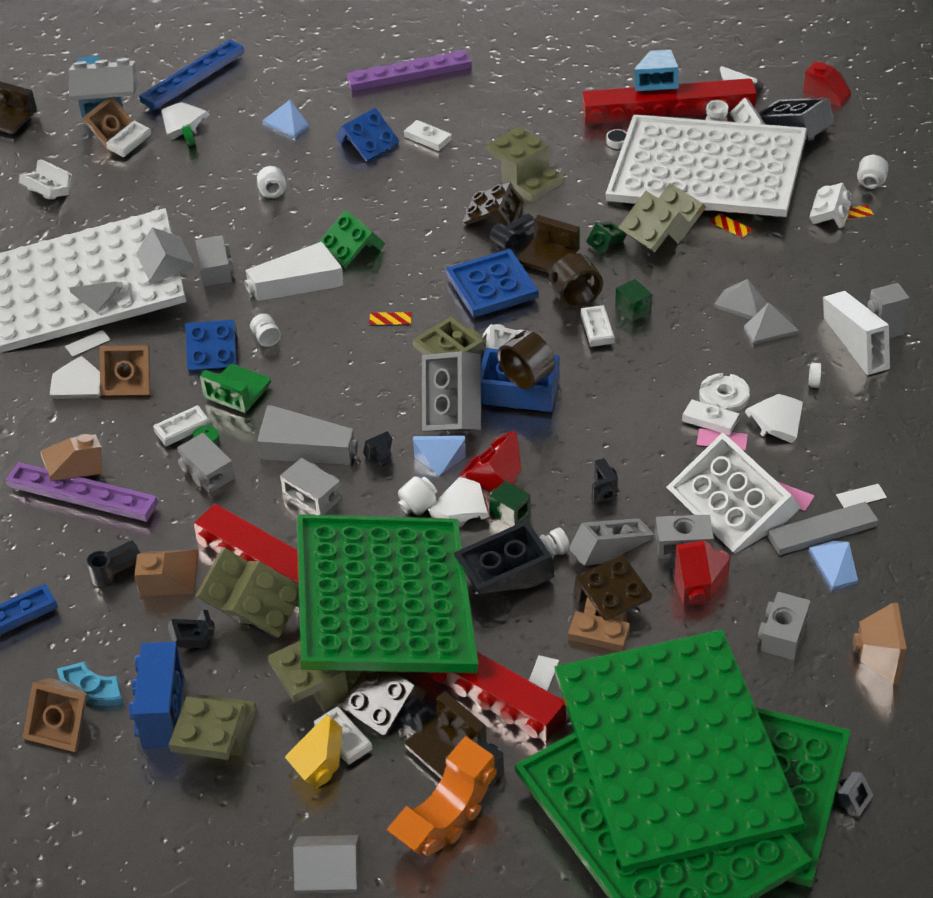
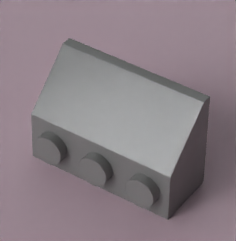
M128 58L117 59L116 62L108 63V60L95 61V64H87L85 61L75 62L69 69L70 101L134 96L138 87L135 61H129Z
M460 351L422 355V431L481 430V354Z

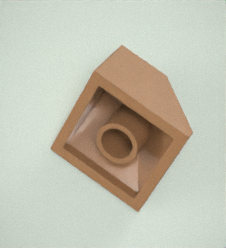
M114 97L107 98L82 118L106 148V142L133 122Z
M149 345L99 346L101 396L150 395Z
M82 434L78 437L69 438L41 451V457L50 481L102 474L101 445L96 434Z
M198 549L144 551L137 554L135 579L139 595L194 594Z
M891 603L860 621L858 633L853 634V648L859 651L860 662L893 685H899L907 650L898 603Z
M52 678L32 682L22 739L76 752L78 750L88 694L75 684Z

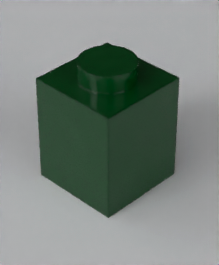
M633 279L616 287L615 306L631 321H634L652 312V293L636 279Z
M504 481L498 488H494L489 495L490 515L511 527L521 523L531 513L530 494L507 481Z

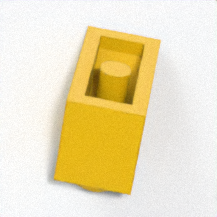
M328 714L285 756L300 776L316 789L326 784L332 778L333 773L339 768L343 727Z

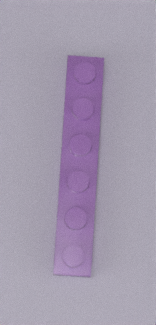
M464 50L443 55L438 54L423 59L417 58L407 62H397L387 66H376L366 70H356L346 73L347 82L353 92L470 69L472 64L467 51Z
M20 462L16 464L6 479L7 486L10 488L145 522L148 521L158 505L157 496L81 477L50 481L45 468Z

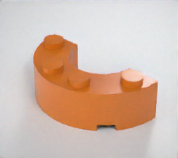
M465 736L446 758L444 775L433 793L416 808L410 809L406 806L386 829L388 833L420 856H429L439 851L448 843L454 844L460 838L462 828L469 820H474L481 811L482 805L480 803L490 782L497 773V770L494 768V755Z

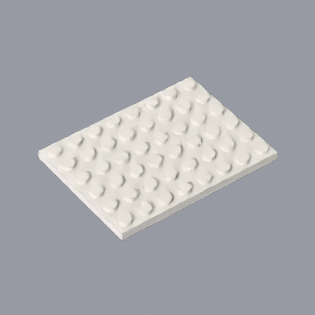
M633 115L606 191V201L636 204L645 191L659 198L668 184L671 183L702 202L706 206V211L714 210L729 213L737 212L786 217L804 148L807 128Z
M166 208L153 210L138 216H131L116 222H109L98 227L87 228L76 233L65 234L54 239L43 240L32 245L21 246L10 251L0 252V353L187 302L180 273L150 284L136 254L152 227L172 234ZM115 281L122 282L123 287L97 313L70 293L69 287Z

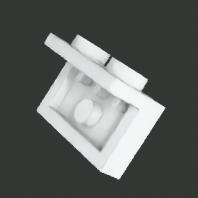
M38 160L36 172L20 174L19 183L26 186L30 191L43 194L44 198L56 199L59 196L69 195L72 174L44 160Z
M843 183L824 186L819 189L809 216L811 222L816 224L834 219L839 228L844 227L850 205L853 201L851 192L846 190Z

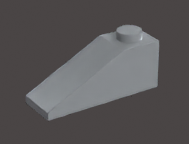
M639 518L581 523L569 550L584 566L603 564L652 540L655 534Z

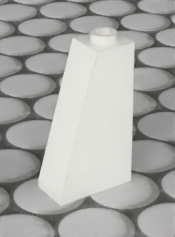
M322 242L245 270L247 280L244 281L245 287L249 294L252 293L257 301L336 288L344 285L342 267Z
M846 291L823 297L825 321L867 375L890 369L889 324Z

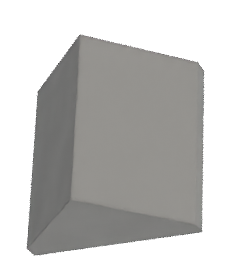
M153 227L136 253L150 284L195 267L180 236Z
M298 836L293 846L295 894L356 893L358 890L360 836Z

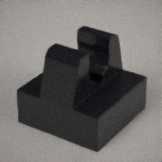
M386 431L365 441L363 454L367 461L375 458L380 466L390 462L389 457L392 456L390 451L392 437L389 432Z
M412 698L404 705L397 723L413 735L435 718L437 714L419 699Z
M852 772L848 779L840 780L841 789L839 792L836 791L834 801L837 805L846 808L849 815L859 817L874 795L863 773Z

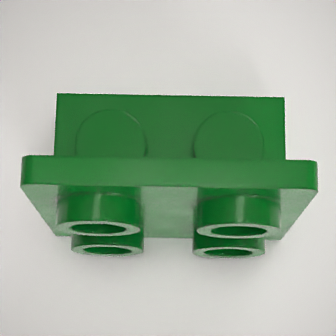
M347 210L341 214L319 241L325 245L343 268H346L365 245L369 248L374 245L381 250L386 244Z
M229 364L221 374L205 370L200 375L204 398L244 413L247 412L271 384L270 377L234 364Z

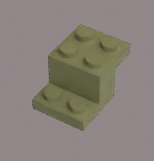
M520 126L486 144V152L502 161V183L511 182L517 192L531 202L536 201L565 183V175L549 166V144Z
M669 183L659 198L645 191L618 228L655 253L666 237L679 244L705 210L706 206Z
M449 317L414 338L413 347L423 355L460 351L481 354L482 364L486 340H483V336L473 328L469 327L467 329L455 319Z
M221 548L195 597L240 623L253 624L275 638H279L299 601V590L297 583L262 562L247 561L227 548Z
M300 641L268 655L270 666L292 701L295 703L313 694L323 711L344 702L362 672L301 670Z
M200 694L199 698L186 696L169 742L170 751L226 760L229 759L230 754L241 756L257 709L256 703L254 701Z

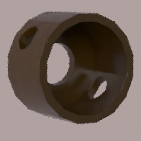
M580 253L569 254L561 258L550 270L548 278L550 286L559 300L566 307L572 309L592 303L601 293L604 284L601 274L586 255ZM592 275H593V277H594V284H593V285H591Z
M530 330L520 332L498 350V361L502 371L513 384L522 389L532 388L551 374L555 368L552 350L540 335Z

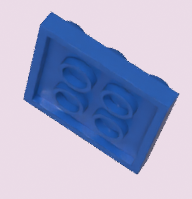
M511 249L446 268L448 279L473 318L539 298V290Z

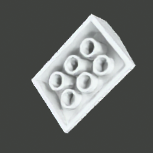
M723 432L666 487L694 515L710 514L713 534L734 554L768 535V530L783 526L801 508L786 489Z

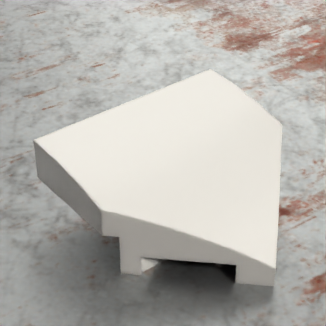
M182 102L161 110L166 133L171 140L182 135L181 127L187 124L190 125L192 133L196 134V127L201 122V119H206L209 115L203 109Z
M80 356L52 374L51 398H101L100 371Z
M777 394L747 408L745 413L749 418L753 417L760 426L762 437L769 433L793 443L798 434L803 402Z
M461 477L428 508L432 518L458 519L459 528L467 520L474 517L478 518L480 516L481 519L490 517L486 506V498L480 483Z

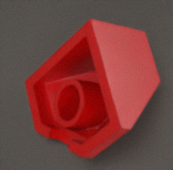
M815 61L805 71L803 93L817 98L829 97L831 103L839 106L851 96V90L843 75L835 67Z
M513 430L495 439L490 444L492 447L471 459L458 476V478H466L480 483L482 489L489 492L494 488H498L504 481L515 485L517 482L515 478L522 470L517 433Z
M704 540L676 545L674 582L683 606L711 601L729 576V553L713 549L711 544Z

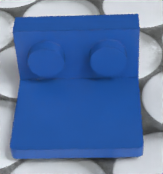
M376 107L342 125L335 137L340 144L347 140L352 142L365 161L373 159L400 142Z
M234 320L185 323L187 369L189 371L225 369L229 364L236 365L235 337H237V326Z

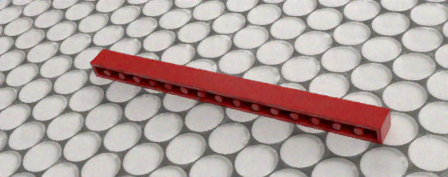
M217 504L210 507L194 522L196 540L203 547H209L219 553L221 548H227L247 561L262 562L298 584L297 549ZM477 652V673L425 672L436 682L444 683L454 689L458 695L468 697L475 701L482 709L494 712L506 723L518 726L529 736L538 738L545 743L566 720L564 700Z

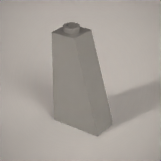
M267 405L257 440L260 459L297 462L300 458H303L310 463L351 465L353 455H357L358 440L354 439L353 429Z

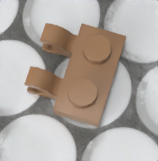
M587 597L584 613L576 611L568 632V640L619 652L623 651L630 631V623L624 622L627 612L604 621L602 617L597 616V609Z

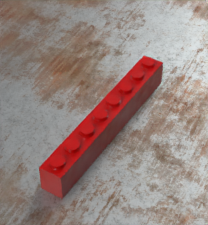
M752 78L682 83L678 84L677 89L635 91V87L582 91V111L585 124L630 121L633 115L658 117L707 115V104L715 100L727 103L728 113H730L744 98L749 100L755 108L756 90Z

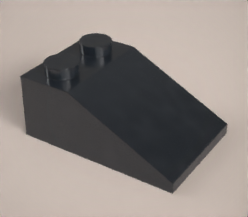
M829 97L777 100L758 113L766 125L807 128L805 142L813 140L815 135L826 131L827 127L835 122Z
M527 520L454 552L455 558L478 593L532 588L555 577L552 555Z

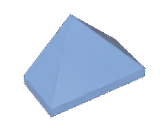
M291 100L263 120L264 125L293 138H296L309 128L308 123Z
M413 436L415 459L438 476H441L466 457L465 436Z
M831 541L809 547L811 556L831 590L858 583L849 542Z

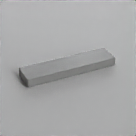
M865 501L768 530L767 537L780 556L877 527L878 519Z

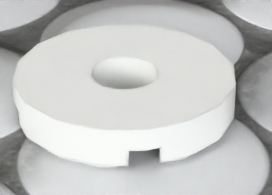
M717 373L708 376L702 381L699 390L700 402L733 412H739L747 406L750 398L749 386L737 375L730 374L729 377L723 376L724 373ZM724 391H725V392H728V393H730V394H728V395H723V394H720L719 392H724Z

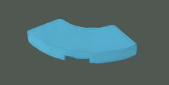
M85 662L57 668L60 681L75 684L88 694L87 704L97 706L124 704L117 676L104 677L96 675L88 669Z

